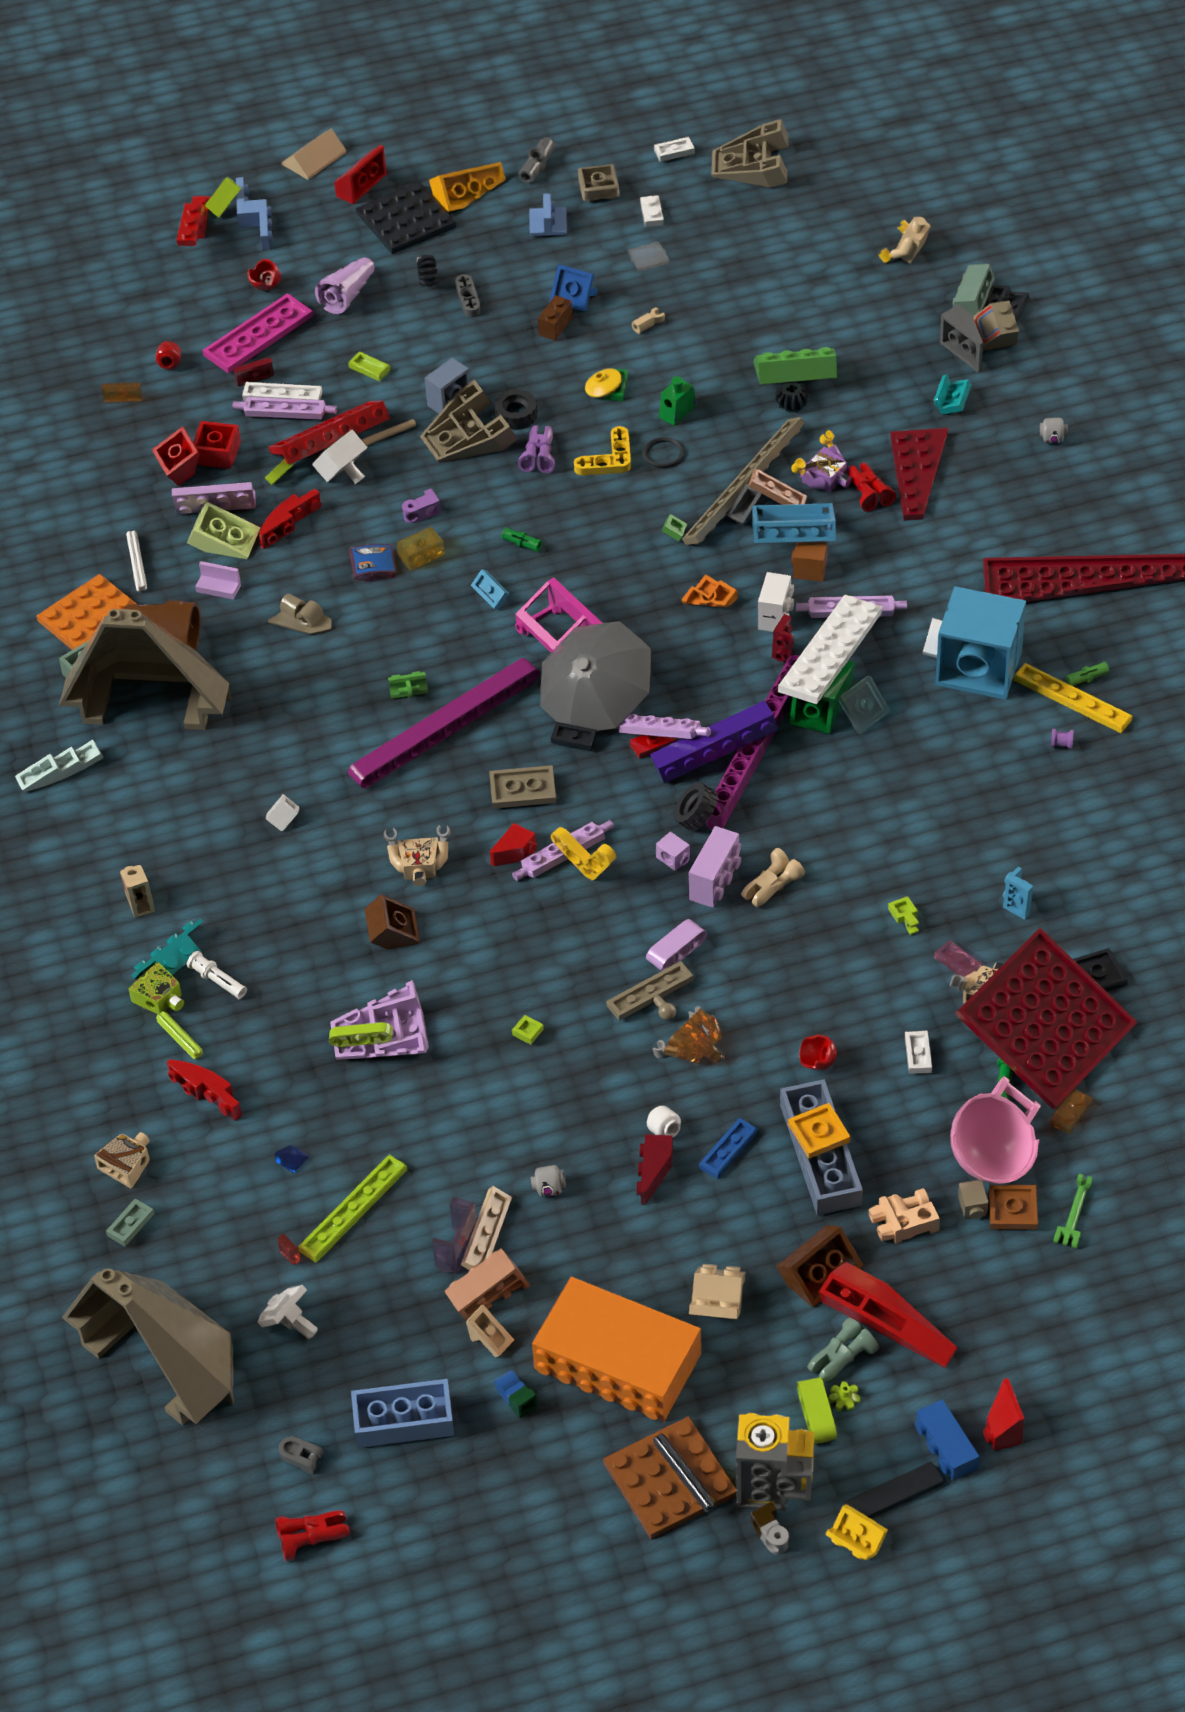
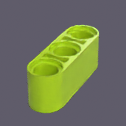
M822 1378L798 1381L797 1390L808 1431L814 1432V1444L837 1440L836 1427Z

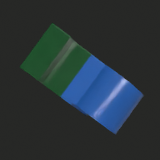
M512 1370L494 1381L497 1391L519 1419L537 1408L536 1394L531 1388L528 1389Z

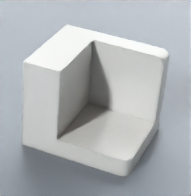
M282 795L268 811L266 820L280 831H283L298 814L299 806L285 795Z

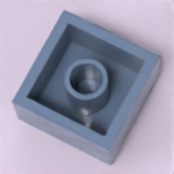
M451 358L432 373H429L425 377L427 406L440 413L456 393L470 383L469 368Z

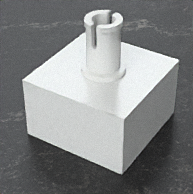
M351 430L326 449L312 465L326 482H329L341 471H345L354 484H357L365 476L354 465V462L367 449V446Z

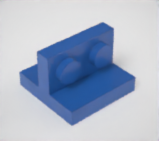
M558 264L550 301L556 295L572 300V308L586 311L589 297L596 296L598 288L592 287L595 274Z

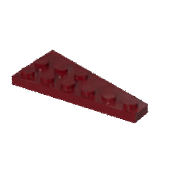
M949 428L890 432L903 521L923 520Z

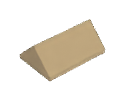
M331 128L284 160L282 165L309 180L344 155L346 149Z

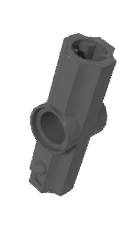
M545 137L540 140L536 148L529 151V158L519 172V178L524 183L529 184L534 181L538 173L545 170V163L555 149V143L551 138Z

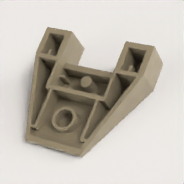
M779 119L763 124L712 151V177L769 188L787 183V169L781 156L771 157L772 151L788 147L789 135L782 120Z
M475 380L456 393L420 436L438 462L503 451L518 440L501 415L486 426L477 417V414L489 407L491 402Z

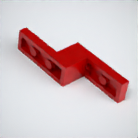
M193 196L192 203H185L176 240L177 246H196L197 238L204 239L210 213L205 204L211 198L210 196Z

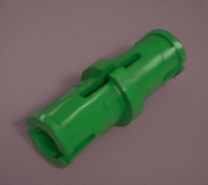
M508 527L504 528L501 536L502 539L515 543L517 547H526L536 552L540 551L543 543L542 540L528 536L526 532L520 533Z

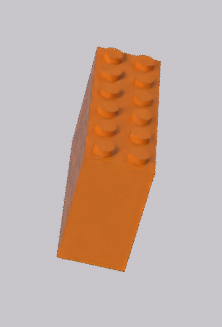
M570 1277L532 1343L534 1369L543 1375L556 1377L565 1384H573L580 1387L584 1392L595 1393L606 1401L619 1403L628 1410L641 1412L650 1419H658L664 1422L701 1356V1328Z

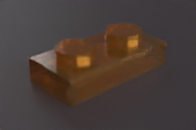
M1074 1088L1050 1119V1125L1070 1135L1092 1105L1093 1098Z

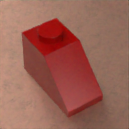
M513 823L490 850L491 865L500 866L517 863L532 855L537 848L535 833Z

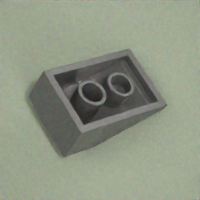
M958 304L941 314L940 344L979 373L982 367L983 341L972 314Z

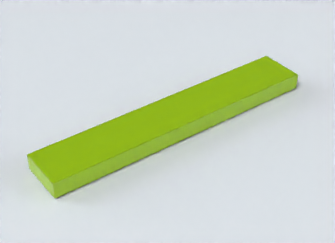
M389 1154L298 1246L299 1252L317 1263L407 1171V1166Z

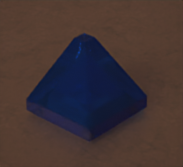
M291 1145L275 1153L276 1163L292 1173L308 1159L306 1154Z

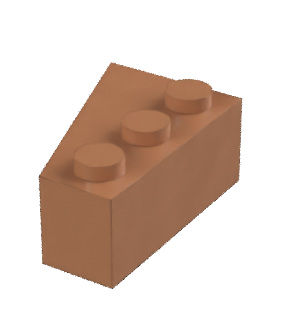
M501 1248L491 1253L481 1264L471 1268L461 1279L452 1282L444 1292L457 1311L467 1320L481 1305L488 1309L492 1307L491 1302L502 1296L504 1299L511 1297L510 1292L521 1286L526 1289L530 1287V1284Z

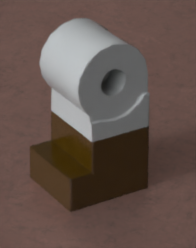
M771 1501L750 1513V1523L771 1553L782 1554L788 1548L789 1534L777 1522V1508Z

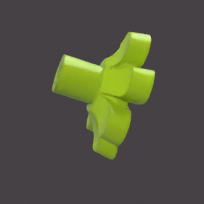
M842 1382L840 1387L833 1385L830 1390L832 1394L828 1398L830 1403L837 1402L835 1406L837 1411H842L844 1406H846L847 1410L851 1411L854 1409V1403L859 1404L861 1401L860 1396L856 1394L858 1387L856 1385L849 1386L847 1382Z

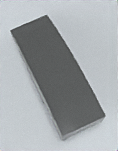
M746 484L726 517L744 525L752 519V506L765 505L769 497Z

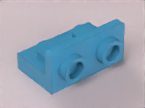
M1018 866L1013 872H1009L1005 878L1004 883H1006L1003 893V908L1025 920L1030 915L1033 885L1021 879L1022 868Z

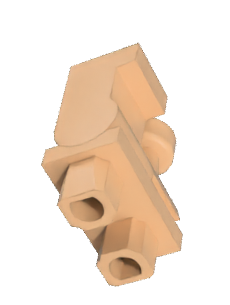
M924 1188L915 1191V1196L904 1199L896 1194L888 1198L886 1196L879 1198V1205L869 1209V1217L873 1224L883 1220L885 1224L877 1227L881 1241L893 1239L895 1244L902 1242V1240L910 1239L923 1232L930 1231V1233L939 1231L940 1218L932 1202H929Z

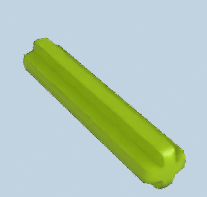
M162 1011L157 1015V1022L193 1059H198L203 1055L202 1048L167 1012Z

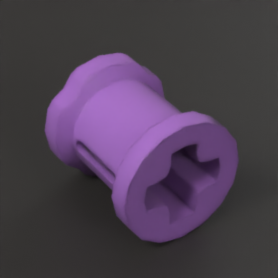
M1052 729L1051 748L1064 746L1072 749L1074 730L1062 732Z

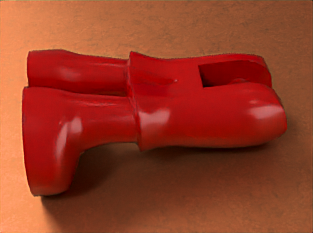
M863 462L860 464V472L854 465L848 467V476L852 477V482L857 486V490L862 492L860 506L865 512L874 510L877 507L878 500L884 507L894 503L896 499L894 490L881 482V479L874 474L867 463Z
M336 1510L316 1516L306 1515L305 1518L292 1519L284 1516L276 1517V1529L279 1540H281L285 1562L295 1558L299 1547L308 1544L314 1546L320 1542L339 1540L351 1534L349 1526L342 1524L346 1521L345 1512L343 1510ZM306 1530L304 1533L292 1534L296 1531Z

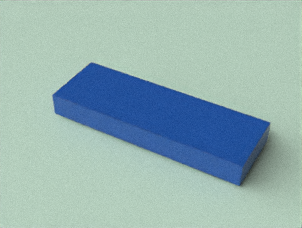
M739 1118L699 1163V1169L719 1179L758 1134V1128Z

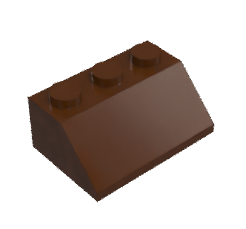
M826 1225L779 1263L776 1268L786 1285L808 1305L814 1307L821 1301L819 1291L832 1271L845 1262L859 1269L863 1266V1263L841 1226Z

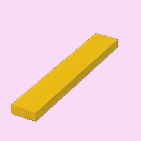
M1026 663L1014 675V681L1119 733H1122L1132 721V715Z

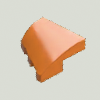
M705 574L696 587L692 586L681 601L685 604L728 607L739 596L735 588L721 580L718 582Z

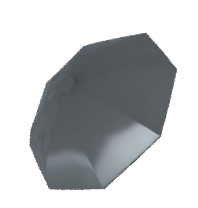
M620 621L575 627L542 662L540 707L556 722L596 729L597 731L616 729L649 694L651 648Z

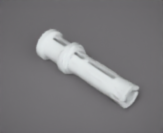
M195 951L189 957L187 967L195 969L201 974L202 978L211 979L238 999L243 998L246 994L247 988L218 969L216 963L204 958L200 951ZM221 979H224L225 981H227L228 983H230L231 986L228 985L226 982H224V981L221 980Z

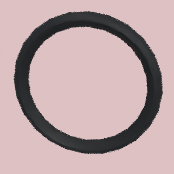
M659 437L649 441L644 446L642 453L645 461L650 465L666 468L674 466L681 461L684 449L675 439ZM669 441L678 446L680 454L671 463L658 464L648 458L647 449L655 442Z

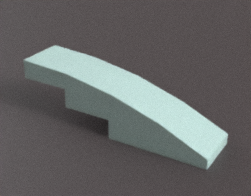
M91 740L76 751L71 746L56 757L49 754L15 777L22 791L27 792L65 779L86 769L104 757L97 744Z

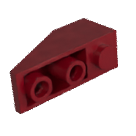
M645 1134L644 1143H640L639 1156L643 1157V1162L638 1163V1176H642L641 1182H637L636 1195L641 1196V1205L647 1204L672 1168L673 1135Z

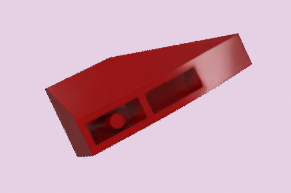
M847 1262L830 1273L819 1291L824 1304L943 1368H946L957 1350V1347L887 1283Z

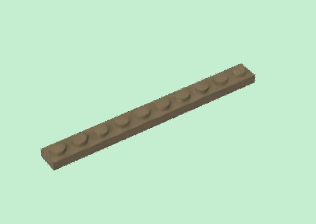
M802 417L788 419L682 538L686 545L702 543L705 540V536L715 529L717 522L727 515L726 512L732 507L745 485H749L752 472L755 469L762 472L769 467V463L779 456V452L789 445L791 438L800 432V428L805 424Z

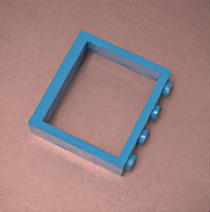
M832 503L752 506L754 543L836 541V521ZM822 507H829V513L823 512ZM757 509H762V514H757ZM760 526H764V531H760Z

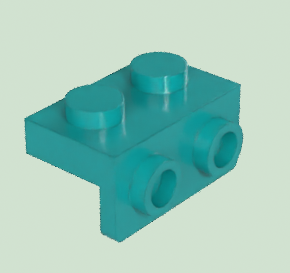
M947 374L942 376L936 396L934 397V404L938 407L941 415L963 411L971 388L969 379L951 382Z

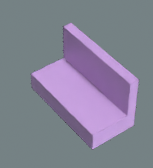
M200 561L201 576L195 586L196 592L234 600L241 587L239 570Z

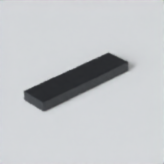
M932 1461L846 1500L845 1505L851 1506L868 1518H873L943 1485L944 1480Z

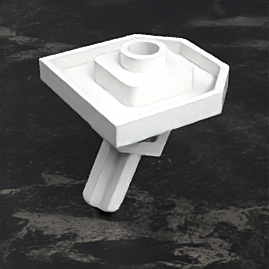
M303 1285L288 1288L280 1295L276 1294L268 1301L267 1308L260 1314L258 1320L262 1327L281 1322L288 1329L294 1327L308 1339H311L318 1330L315 1325L301 1316L302 1311L295 1304L307 1291Z

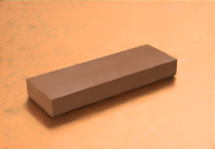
M758 469L752 472L749 487L782 505L805 504L807 498L805 494Z

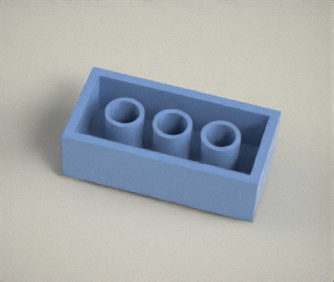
M448 1379L351 1391L357 1448L454 1436Z

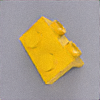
M846 1504L842 1506L834 1526L827 1530L826 1535L831 1538L834 1544L851 1550L852 1554L858 1559L869 1560L877 1555L888 1529Z

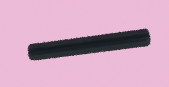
M661 1433L653 1439L654 1445L703 1510L707 1513L716 1508V1501L665 1434Z

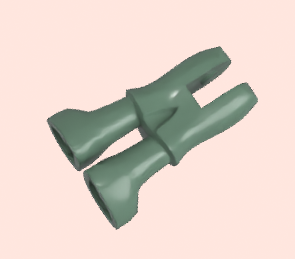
M847 1318L843 1322V1329L835 1338H832L829 1345L815 1355L807 1366L808 1370L812 1373H817L823 1368L819 1375L823 1383L833 1379L849 1362L854 1361V1357L864 1350L868 1354H874L879 1350V1345L870 1332L866 1329L862 1330L861 1325L852 1318ZM855 1339L848 1347L845 1346L848 1341Z

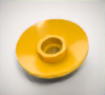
M615 369L598 371L586 382V393L594 398L604 397L612 393L621 383V374Z

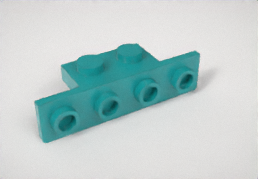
M201 918L195 923L192 920L182 928L184 932L179 936L176 933L166 941L168 945L163 949L160 946L150 954L152 958L147 962L144 959L134 967L136 971L131 976L135 979L153 963L155 965L157 962L171 975H174L185 966L189 957L195 951L201 952L188 936L203 922Z

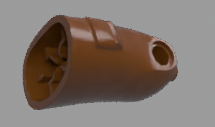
M169 600L165 604H133L125 606L124 609L139 610L141 614L197 651L201 628V613L197 602Z

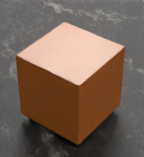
M828 541L796 542L791 557L793 579L823 582L827 565Z

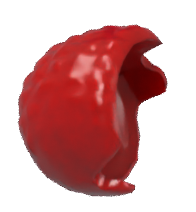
M818 1034L806 1037L802 1041L799 1050V1060L802 1066L816 1071L828 1069L837 1057V1048L833 1040Z

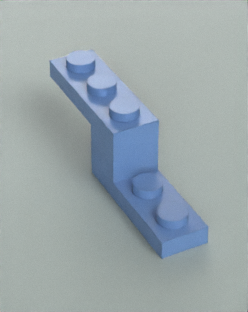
M243 177L236 178V184L242 188L237 194L239 228L260 226L262 250H270L269 242H273L272 231H269L272 230V221L268 219L272 218L271 206L267 207L266 199L249 201L248 184L244 185Z

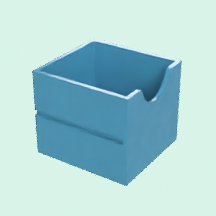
M954 586L947 611L938 632L935 685L1007 700L1022 654L1026 601Z

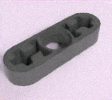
M466 274L459 275L455 282L463 313L467 317H476L480 314V303L472 277ZM466 294L472 295L471 297H464Z

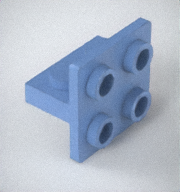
M543 194V208L529 209L530 236L567 234L566 208H555V201H551V194Z

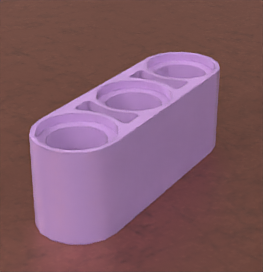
M686 919L653 945L648 951L646 959L663 971L680 962L700 946L705 940L707 933L692 920Z

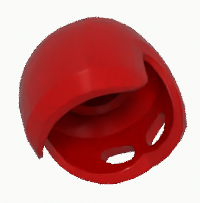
M269 259L259 261L254 270L250 268L247 273L251 285L260 291L272 290L281 280V273L277 265Z

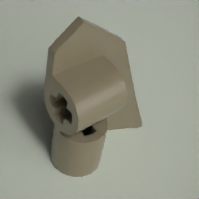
M289 593L281 600V612L268 620L271 624L309 635L332 630L331 618L324 615L318 603L312 600L305 603V601Z

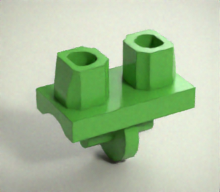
M412 672V674L403 676L392 675L388 678L391 699L408 696V699L413 698L412 695L428 693L425 672Z

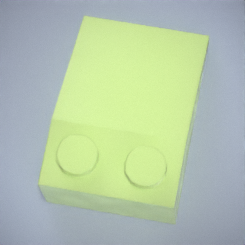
M206 501L187 543L204 552L247 559L260 527Z

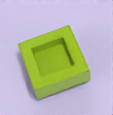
M524 1015L512 1029V1035L531 1045L544 1030L543 1024Z

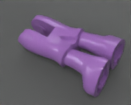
M536 425L531 428L526 451L518 460L520 470L524 472L534 470L536 455H538L537 466L542 473H551L554 470L555 461L550 454L553 431L550 426H545L544 434H538V426Z

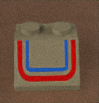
M1009 301L992 303L973 316L983 341V351L1017 345L1019 330Z

